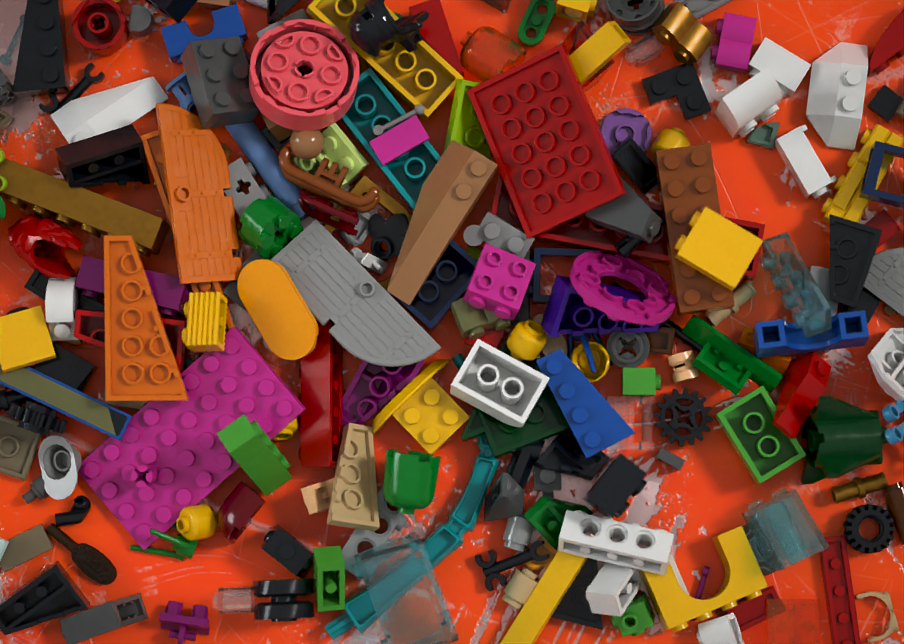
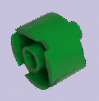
M267 196L268 199L261 200L259 198L245 209L240 218L242 228L241 231L238 229V234L243 241L261 256L273 258L304 229L296 213L276 197Z

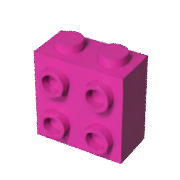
M485 243L463 300L474 308H484L494 312L499 318L514 320L522 304L536 263Z

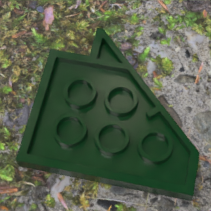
M506 338L501 345L500 351L511 356V351L506 343L508 338ZM540 354L534 360L520 361L541 373L536 364V361L541 358ZM546 385L523 427L508 425L474 407L461 439L462 442H466L485 435L494 459L566 432L570 430V427L551 390Z

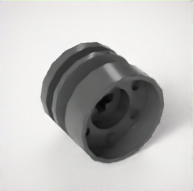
M605 0L612 21H616L621 29L631 36H640L652 32V26L665 10L664 0ZM639 3V9L634 10V4Z

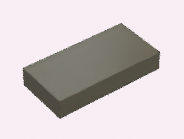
M39 524L7 540L9 543L0 561L3 572H7L53 549L54 546L44 525Z

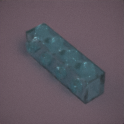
M785 232L763 240V256H760L761 265L765 272H770L774 289L776 291L780 290L785 309H790L793 313L792 319L795 327L802 329L806 338L831 330V307L789 234Z

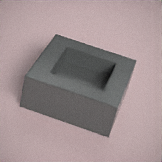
M660 448L655 456V459L677 471L681 470L685 462L682 458L663 448Z

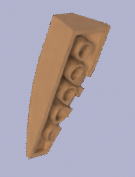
M453 140L450 142L422 185L387 288L388 293L410 306L496 173L498 164L467 146Z

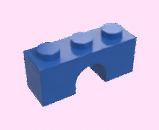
M234 4L212 11L214 28L206 36L192 34L186 20L181 21L179 24L174 23L161 27L160 29L172 63L182 64L180 56L190 41L240 36L243 45L244 41L249 38L238 5Z

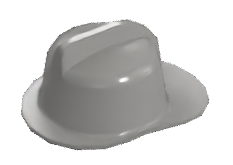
M58 435L49 436L42 441L38 451L42 479L45 482L44 488L51 498L64 500L71 496L76 489L78 471L82 463L81 454L64 437Z

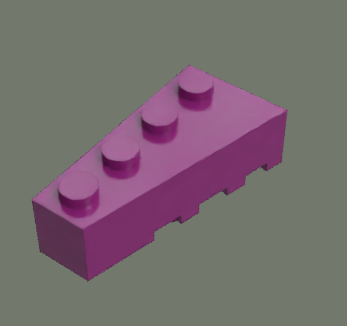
M83 255L75 287L82 292V296L97 300L98 296L104 298V260ZM145 269L159 313L168 317L187 319L184 315V303L188 302L189 293H193L191 284L180 285L179 277Z

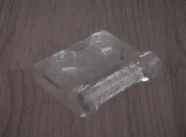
M607 396V402L633 431L634 405H642L641 442H634L633 434L606 448V450L655 451V443H652V415L655 397Z

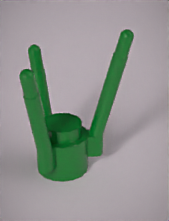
M150 529L151 534L173 543L172 549L176 550V552L151 547L143 550L137 545H131L130 549L174 557L183 561L184 557L191 560L199 540L188 541L180 534L175 538L158 530Z

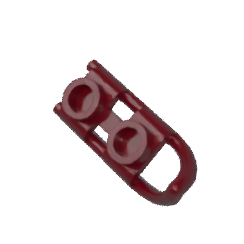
M304 188L300 190L299 204L304 213L356 237L358 230L354 228L358 224L359 218L355 210L349 207L338 210L333 208L334 204L330 199L326 197L313 199L306 194ZM307 204L315 207V211H312ZM330 216L338 217L339 222L330 219Z

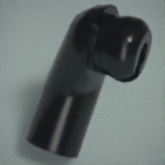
M83 495L77 496L69 512L55 513L56 526L83 522L91 508L88 498Z

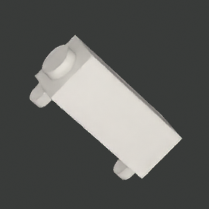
M802 125L776 139L774 145L805 199L810 196L816 199L827 193V187L837 181L835 175L829 177L804 134L808 130L807 126Z

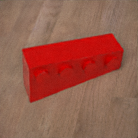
M76 309L73 337L105 348V311ZM161 317L181 374L184 371L186 346L182 341V330L187 328V319Z

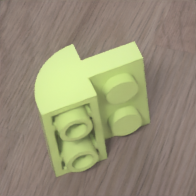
M335 122L322 132L324 148L316 158L304 160L296 156L293 160L301 170L315 175L324 157L330 160L326 168L328 171L333 162L339 164L336 172L337 175H339L343 166L349 168L348 174L340 187L345 189L359 177L358 174L369 163Z

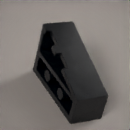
M132 124L55 148L59 170L69 187L102 186L103 183L116 182L118 185H127V182L140 181L142 184H150L143 141Z
M57 560L0 602V630L4 635H8L45 621L88 609L90 602Z

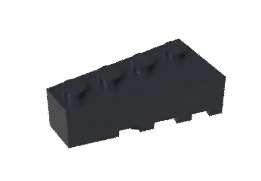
M27 0L12 93L17 98L46 96L49 93L54 95L70 93L63 0Z

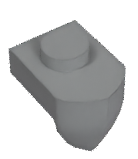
M369 212L358 213L359 222L354 228L358 230L356 237L338 229L344 242L353 246L362 245L369 234L368 223L373 215Z

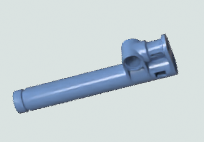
M184 71L166 85L165 90L173 92L180 102L179 107L193 113L196 106ZM181 88H183V90H184L185 93L187 94L186 96H185V95L183 94V92L180 90ZM255 122L225 126L272 194L296 213L300 218V222L306 219L308 215L304 213L299 204V192L302 188L284 178L279 165L278 154ZM307 204L312 211H315V207Z

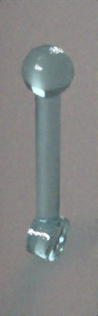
M25 14L20 16V24L6 53L0 56V62L4 65L11 63L10 55L21 35Z

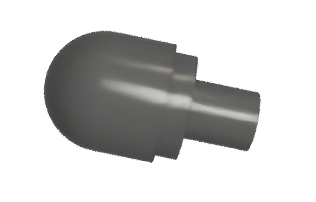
M42 475L33 480L32 484L29 485L31 489L22 495L27 504H30L36 498H39L40 501L43 498L46 499L49 495L45 491V482L42 479Z

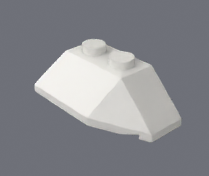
M840 42L812 62L805 116L829 148L852 151L855 149L862 120L868 73L867 45Z
M890 328L867 356L877 383L888 395L892 396L897 402L904 400V328Z

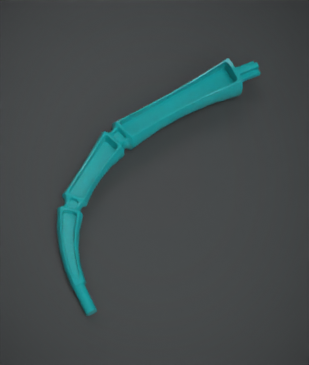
M460 353L452 358L460 370L465 361L464 357ZM485 435L477 437V446L480 449V453L474 459L471 474L462 494L448 513L447 522L444 524L440 523L424 542L394 569L369 587L345 600V610L347 612L324 626L332 640L355 625L360 633L363 634L409 589L464 544V534L474 531L486 493L499 464V461L494 459Z

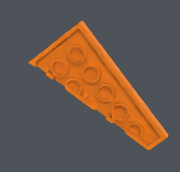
M133 235L104 236L106 401L189 400Z

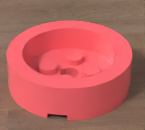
M311 19L285 21L283 25L265 32L253 49L249 69L250 94L261 113L277 125L297 131H313L325 128L341 119L354 101L360 72L356 51H353L350 44L346 41V37L326 23ZM307 65L312 69V72L302 76L297 68Z

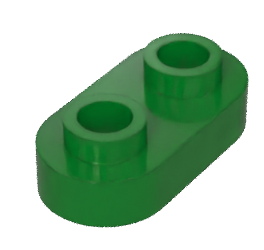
M531 0L518 27V39L523 45L534 47L542 42L555 14L556 6L553 0ZM540 6H544L547 9V12L545 14H539L537 12V8ZM533 30L536 36L529 38L526 36V32Z

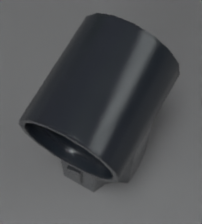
M544 440L511 452L513 455L505 473H508L522 489L525 488L532 467L538 460L545 442Z

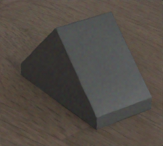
M502 472L485 496L484 521L490 522L524 515L525 491L508 473Z

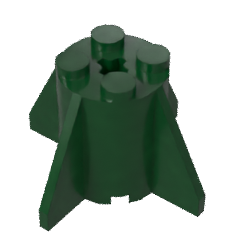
M819 396L818 405L814 406L802 425V439H807L808 447L803 448L806 456L801 483L813 484L825 478H838L863 465L882 464L883 444H886L888 440L885 436L887 429L881 427L878 411H866L831 396Z

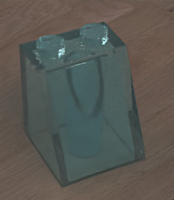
M785 487L771 493L773 499L764 503L762 499H758L746 505L748 510L741 513L770 572L781 571L830 548L795 489L788 492Z

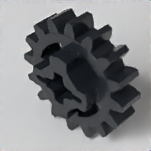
M683 388L682 394L673 389V397L670 398L665 394L662 396L665 403L658 402L656 404L661 411L653 414V417L660 419V422L654 426L655 428L662 427L663 431L660 437L668 435L670 437L669 444L678 440L679 447H683L684 441L687 440L689 445L692 446L694 445L695 437L700 441L704 439L701 434L702 431H710V428L706 426V422H712L713 418L707 416L706 413L712 410V408L704 407L703 404L707 400L705 397L700 400L697 399L698 391L695 390L689 395L687 388ZM684 399L693 403L690 406H682L676 400ZM667 408L672 413L671 422L668 424L665 421ZM678 411L681 413L688 412V424L677 421L679 418ZM698 411L701 414L699 427L695 422V413ZM676 429H686L690 435H678L674 431Z
M26 400L25 406L11 403L7 414L19 420L18 427L45 436H49L50 431L64 434L68 421L56 417L57 410Z

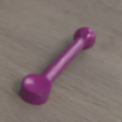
M704 566L695 596L696 599L701 598L710 569L708 566Z

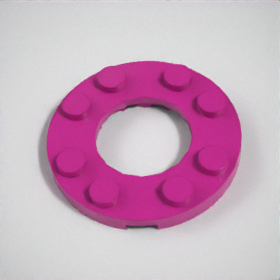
M602 251L585 252L575 259L570 270V280L573 287L583 298V302L586 305L606 313L609 319L617 322L623 320L635 324L656 326V324L666 321L671 316L676 305V295L669 292V283L647 265L630 257L625 259L617 253L615 255L605 254L602 256ZM615 276L629 281L640 288L645 294L646 299L643 302L636 299H629L627 302L622 301V296H613L607 292V287L604 286L602 288L600 286L601 279L599 277Z

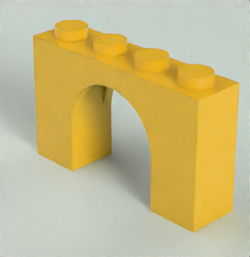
M742 526L712 537L724 566L725 574L720 590L709 599L700 600L685 593L678 583L670 562L668 563L666 576L641 570L644 585L664 630L672 628L673 633L688 627L687 621L697 618V621L700 622L712 617L711 611L719 607L722 608V611L737 606L736 600L746 596L748 601L762 595L761 589L768 587Z

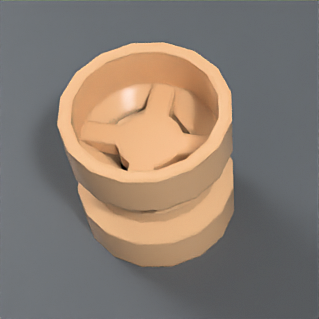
M693 350L667 357L669 365L673 367L674 373L672 378L674 383L700 377L698 368L692 365L695 359Z

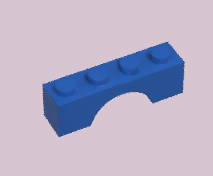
M863 310L837 313L828 319L811 323H789L783 319L756 322L753 337L756 357L762 358L865 346L869 338L866 313Z

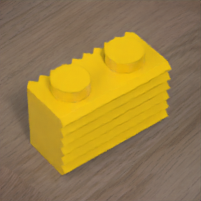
M221 292L189 293L188 302L184 303L187 328L182 330V341L192 352L225 350L228 300Z

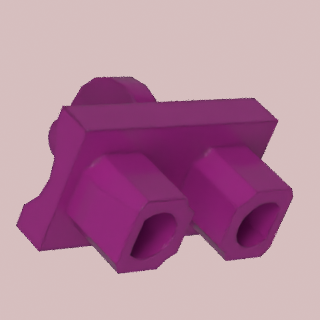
M168 601L165 612H160L159 621L161 622V629H168V637L178 639V644H185L186 640L196 641L197 634L209 635L210 633L207 606L193 605L192 615L184 616L182 615L183 603Z

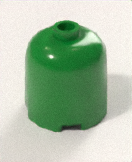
M398 449L386 450L383 496L390 505L398 507V513L414 514L415 509H424L432 503L441 456L408 450V454L399 453Z

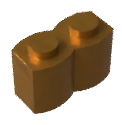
M680 2L668 5L652 26L656 39L660 43L668 45L674 53V57L679 62L686 63L687 65L697 62L714 40L712 33L702 23L697 21L692 12Z

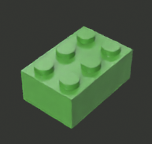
M763 385L713 415L756 485L761 484L806 456L796 437L790 439L772 424L777 407Z

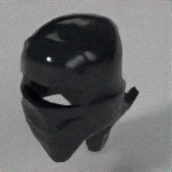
M368 0L364 3L365 8L362 11L355 12L349 18L348 26L352 41L367 54L377 57L381 48L393 42H399L409 53L417 50L415 43L423 40L419 29L423 26L422 22L428 18L429 13L422 11L416 15L402 17L395 21L385 7V0Z

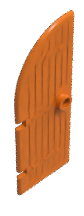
M156 103L180 285L238 281L242 270L241 257H233L232 250H239L240 247L233 197L224 196L223 189H231L228 163L223 148L210 128H202L199 117L175 105Z

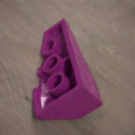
M426 359L399 367L379 366L362 361L342 398V425L345 426L348 423L363 425L417 376Z

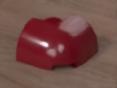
M243 481L230 493L218 511L217 522L220 532L231 544L236 542L251 524L250 520L266 503L260 497V494L247 486Z

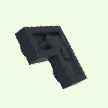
M693 63L676 66L641 81L651 106L676 97L685 121L711 112Z

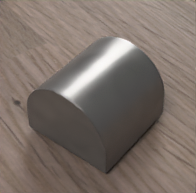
M131 6L129 31L135 37L149 35L155 25L151 13L144 6Z

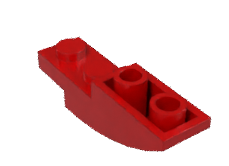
M904 9L895 17L876 43L868 60L867 76L874 71L877 75L890 66L888 63L890 59L895 56L900 59L904 56Z

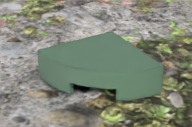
M769 122L757 127L750 134L746 143L772 150L780 123Z

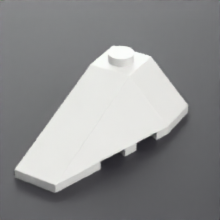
M154 76L71 100L50 116L70 144L131 125L156 108V103H163L169 98Z

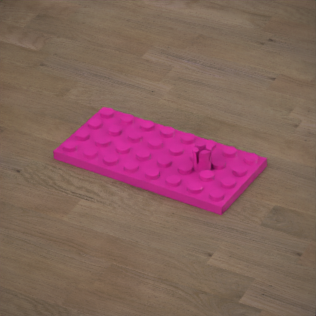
M236 326L225 334L224 351L203 353L181 373L189 400L149 401L133 416L121 441L110 436L81 463V468L78 471L79 474L143 550L159 539L158 536L150 533V529L166 533L176 524L179 513L184 507L199 504L241 467L218 437L217 433L242 415H245L250 422L256 420L262 430L272 440L306 410L304 405Z

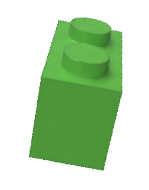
M341 546L313 548V586L318 612L345 609V564Z

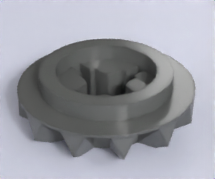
M617 331L610 334L606 347L609 357L614 364L621 368H635L644 363L648 357L650 341L645 332L623 333L622 331ZM620 338L627 342L637 339L633 346L637 354L636 356L629 351L622 355L619 354L624 348L623 341Z

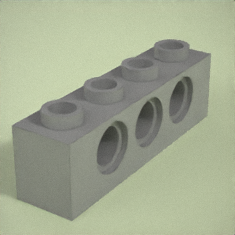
M383 486L377 494L379 518L385 519L388 523L387 531L383 534H377L375 531L355 528L342 549L345 569L362 580L365 575L369 578L372 576L379 565L375 562L380 552L384 555L393 543V540L389 539L395 529L400 532L408 519L403 513H398V511H392L388 508L387 501L383 496ZM363 541H368L373 546V553L369 557H363L358 552V546Z

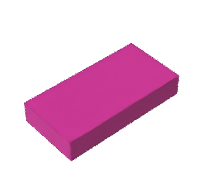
M414 115L371 140L369 144L382 166H385L430 138L418 117Z

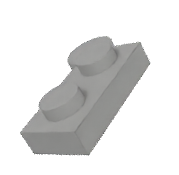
M489 211L486 213L480 226L476 224L470 225L463 233L465 242L470 246H478L484 241L523 259L535 238L527 239L524 231Z

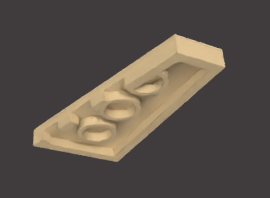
M348 423L343 427L327 524L375 531L380 528L373 429L370 426Z

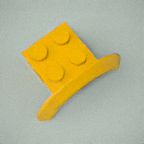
M435 360L397 394L374 418L372 425L373 435L393 415L427 453L434 454L469 421L470 417L432 378L443 370L451 360Z

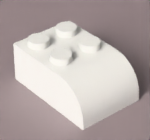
M766 67L724 96L714 113L732 139L737 135L743 138L755 129L754 127L759 120H762L764 123L777 114L776 112L780 109L778 105L783 99V94L777 81Z
M477 339L451 383L450 394L501 422L514 427H523L550 378Z

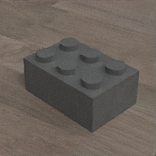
M240 36L190 41L180 58L202 128L252 123L260 110L255 105L250 94V68Z

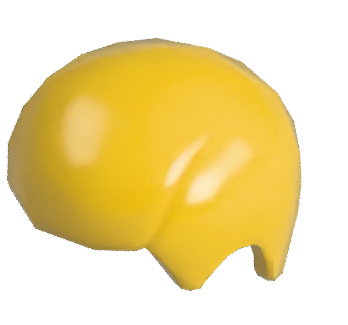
M594 341L588 342L596 368L595 373H592L582 343L572 350L570 360L590 383L599 381L607 374L610 368V357L607 350L602 344Z

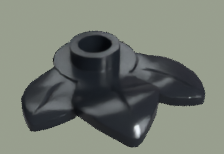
M375 213L370 219L368 232L372 238L371 252L375 257L381 260H389L394 255H399L409 226L407 216L404 213L394 214L386 221L382 216ZM382 242L388 245L387 251L382 248Z

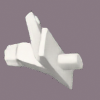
M353 247L349 252L366 271L382 274L389 265L370 253H363L358 247Z

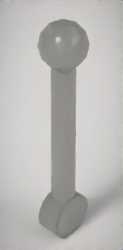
M418 104L414 110L382 126L375 125L373 133L376 136H380L384 133V130L416 114L422 115L425 111L424 106Z

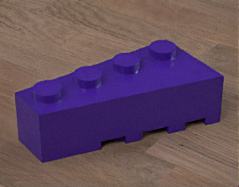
M560 275L556 276L541 322V326L550 337H560V334L582 336L584 333H599L601 335L622 331L623 333L657 332L660 325L659 323L656 326H648L623 320L619 322L613 321L607 317L606 313L586 305L583 302V298L573 287L570 277ZM600 284L602 288L604 286L607 287L606 290L609 294L617 297L622 296V301L625 302L629 299L643 302L646 299L643 292Z

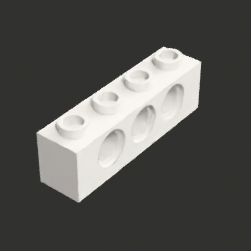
M566 510L559 535L558 551L666 576L674 534L668 533L663 529L641 527L636 523L614 521L612 518L610 519L605 516L596 517L588 515L579 510ZM586 532H591V533H594L595 535H594V536H587V535H585L584 533H586ZM618 538L622 541L613 542L611 539ZM644 544L647 545L649 548L643 549L640 548L638 545Z

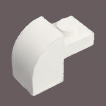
M70 277V279L49 278L45 313L46 323L49 324L51 341L78 340V338L73 337L76 309L79 302L78 289L75 287L76 277Z

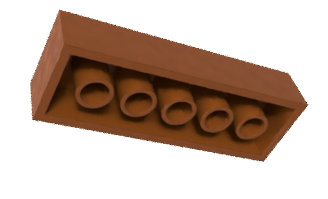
M707 143L657 150L654 154V163L673 290L676 295L677 316L732 309L735 306L733 291L675 258L678 250L674 247L682 234L685 236L689 235L693 227L688 224L696 211L702 213L704 208L707 207L721 215L711 145Z

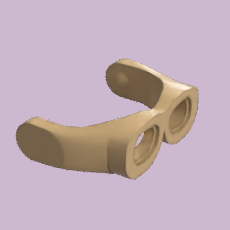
M868 591L855 595V599H863L867 596L878 597L886 604L890 612V621L885 632L879 636H871L867 639L868 643L885 639L894 631L899 630L888 591Z

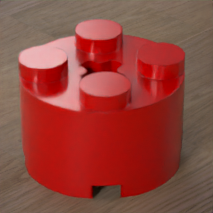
M84 0L77 6L72 15V28L76 39L84 49L92 54L111 56L119 51L128 39V19L120 6L113 0ZM97 24H100V25L105 24V27H104V29H99V30H98V29L96 28V25H97Z

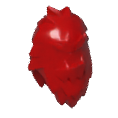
M38 214L25 215L7 229L10 246L32 269L53 278L70 279L71 275L74 274V270L68 263L64 250L67 247L80 250L82 242L70 230L65 229L55 220L50 218L44 219Z

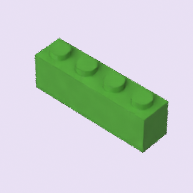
M242 415L217 433L230 455L265 496H268L293 478L287 470L291 467L290 463L256 420L250 422L245 415Z

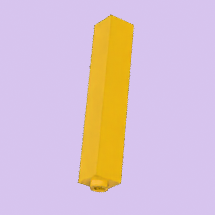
M609 21L570 55L581 85L586 83L632 42L616 21Z

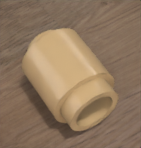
M525 567L522 571L516 569L503 590L505 594L502 599L521 610L538 584L536 580L538 575Z

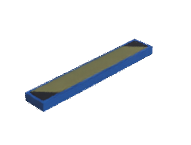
M0 364V384L117 440H122L133 416L28 366L3 373Z

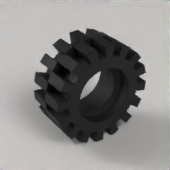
M873 504L860 505L852 509V512L846 516L847 519L843 524V527H845L843 534L847 538V543L856 551L858 550L861 553L880 552L890 545V541H893V531H895L892 523L894 522L893 518L881 506ZM866 518L874 519L879 525L878 535L871 540L863 538L859 533V525Z

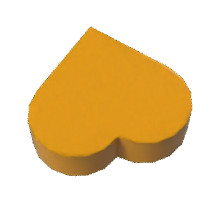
M540 536L536 542L542 540L545 544L537 547V554L540 556L549 554L550 557L542 562L535 560L526 562L527 567L532 570H538L543 566L548 568L558 552Z

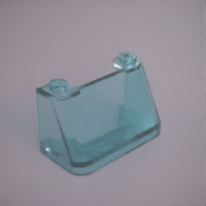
M415 532L354 555L356 563L352 565L357 580L363 579L384 632L385 639L380 640L381 644H450L459 640L426 548L421 538Z

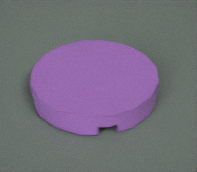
M621 108L613 111L606 116L600 127L609 152L630 136L645 153L652 140V127L642 113L631 108Z

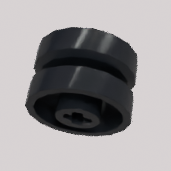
M313 578L253 581V595L256 597H271V602L254 605V620L272 619V622L314 617V603L311 601H297L296 597L313 593Z

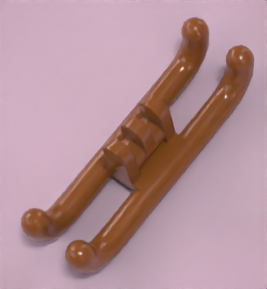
M284 146L281 149L279 155L281 172L284 178L291 183L321 197H326L345 208H352L357 213L369 212L379 203L380 196L377 187H371L364 196H357L340 188L348 174L349 168L343 166L339 175H337L336 172L339 164L333 162L328 171L326 168L330 160L324 157L315 175H312L291 164L293 155L289 146Z

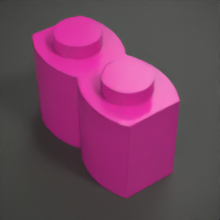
M725 12L723 19L718 18L715 34L719 35L718 45L713 44L710 60H714V68L746 73L757 18Z

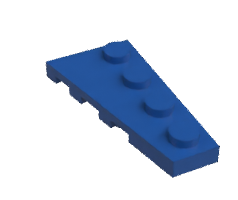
M561 349L536 361L541 373L550 378L547 385L586 459L635 434Z

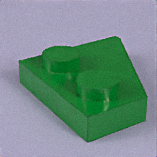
M542 496L524 514V517L557 550L566 510H579L588 515H592L593 512L584 505Z

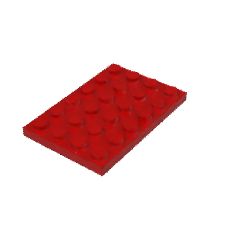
M564 44L551 48L467 90L527 239L535 238L627 194Z

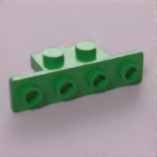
M696 315L691 316L682 330V333L703 347L692 365L735 395L739 393L748 378L760 387L763 385L769 393L774 390L783 378L782 374L774 368L768 366L751 352L739 346Z

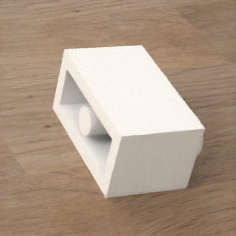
M765 37L748 64L747 70L750 71L749 75L753 77L767 67L777 81L783 96L789 95L792 97L811 64Z
M605 562L586 590V599L589 601L592 613L621 617L644 583L641 570Z

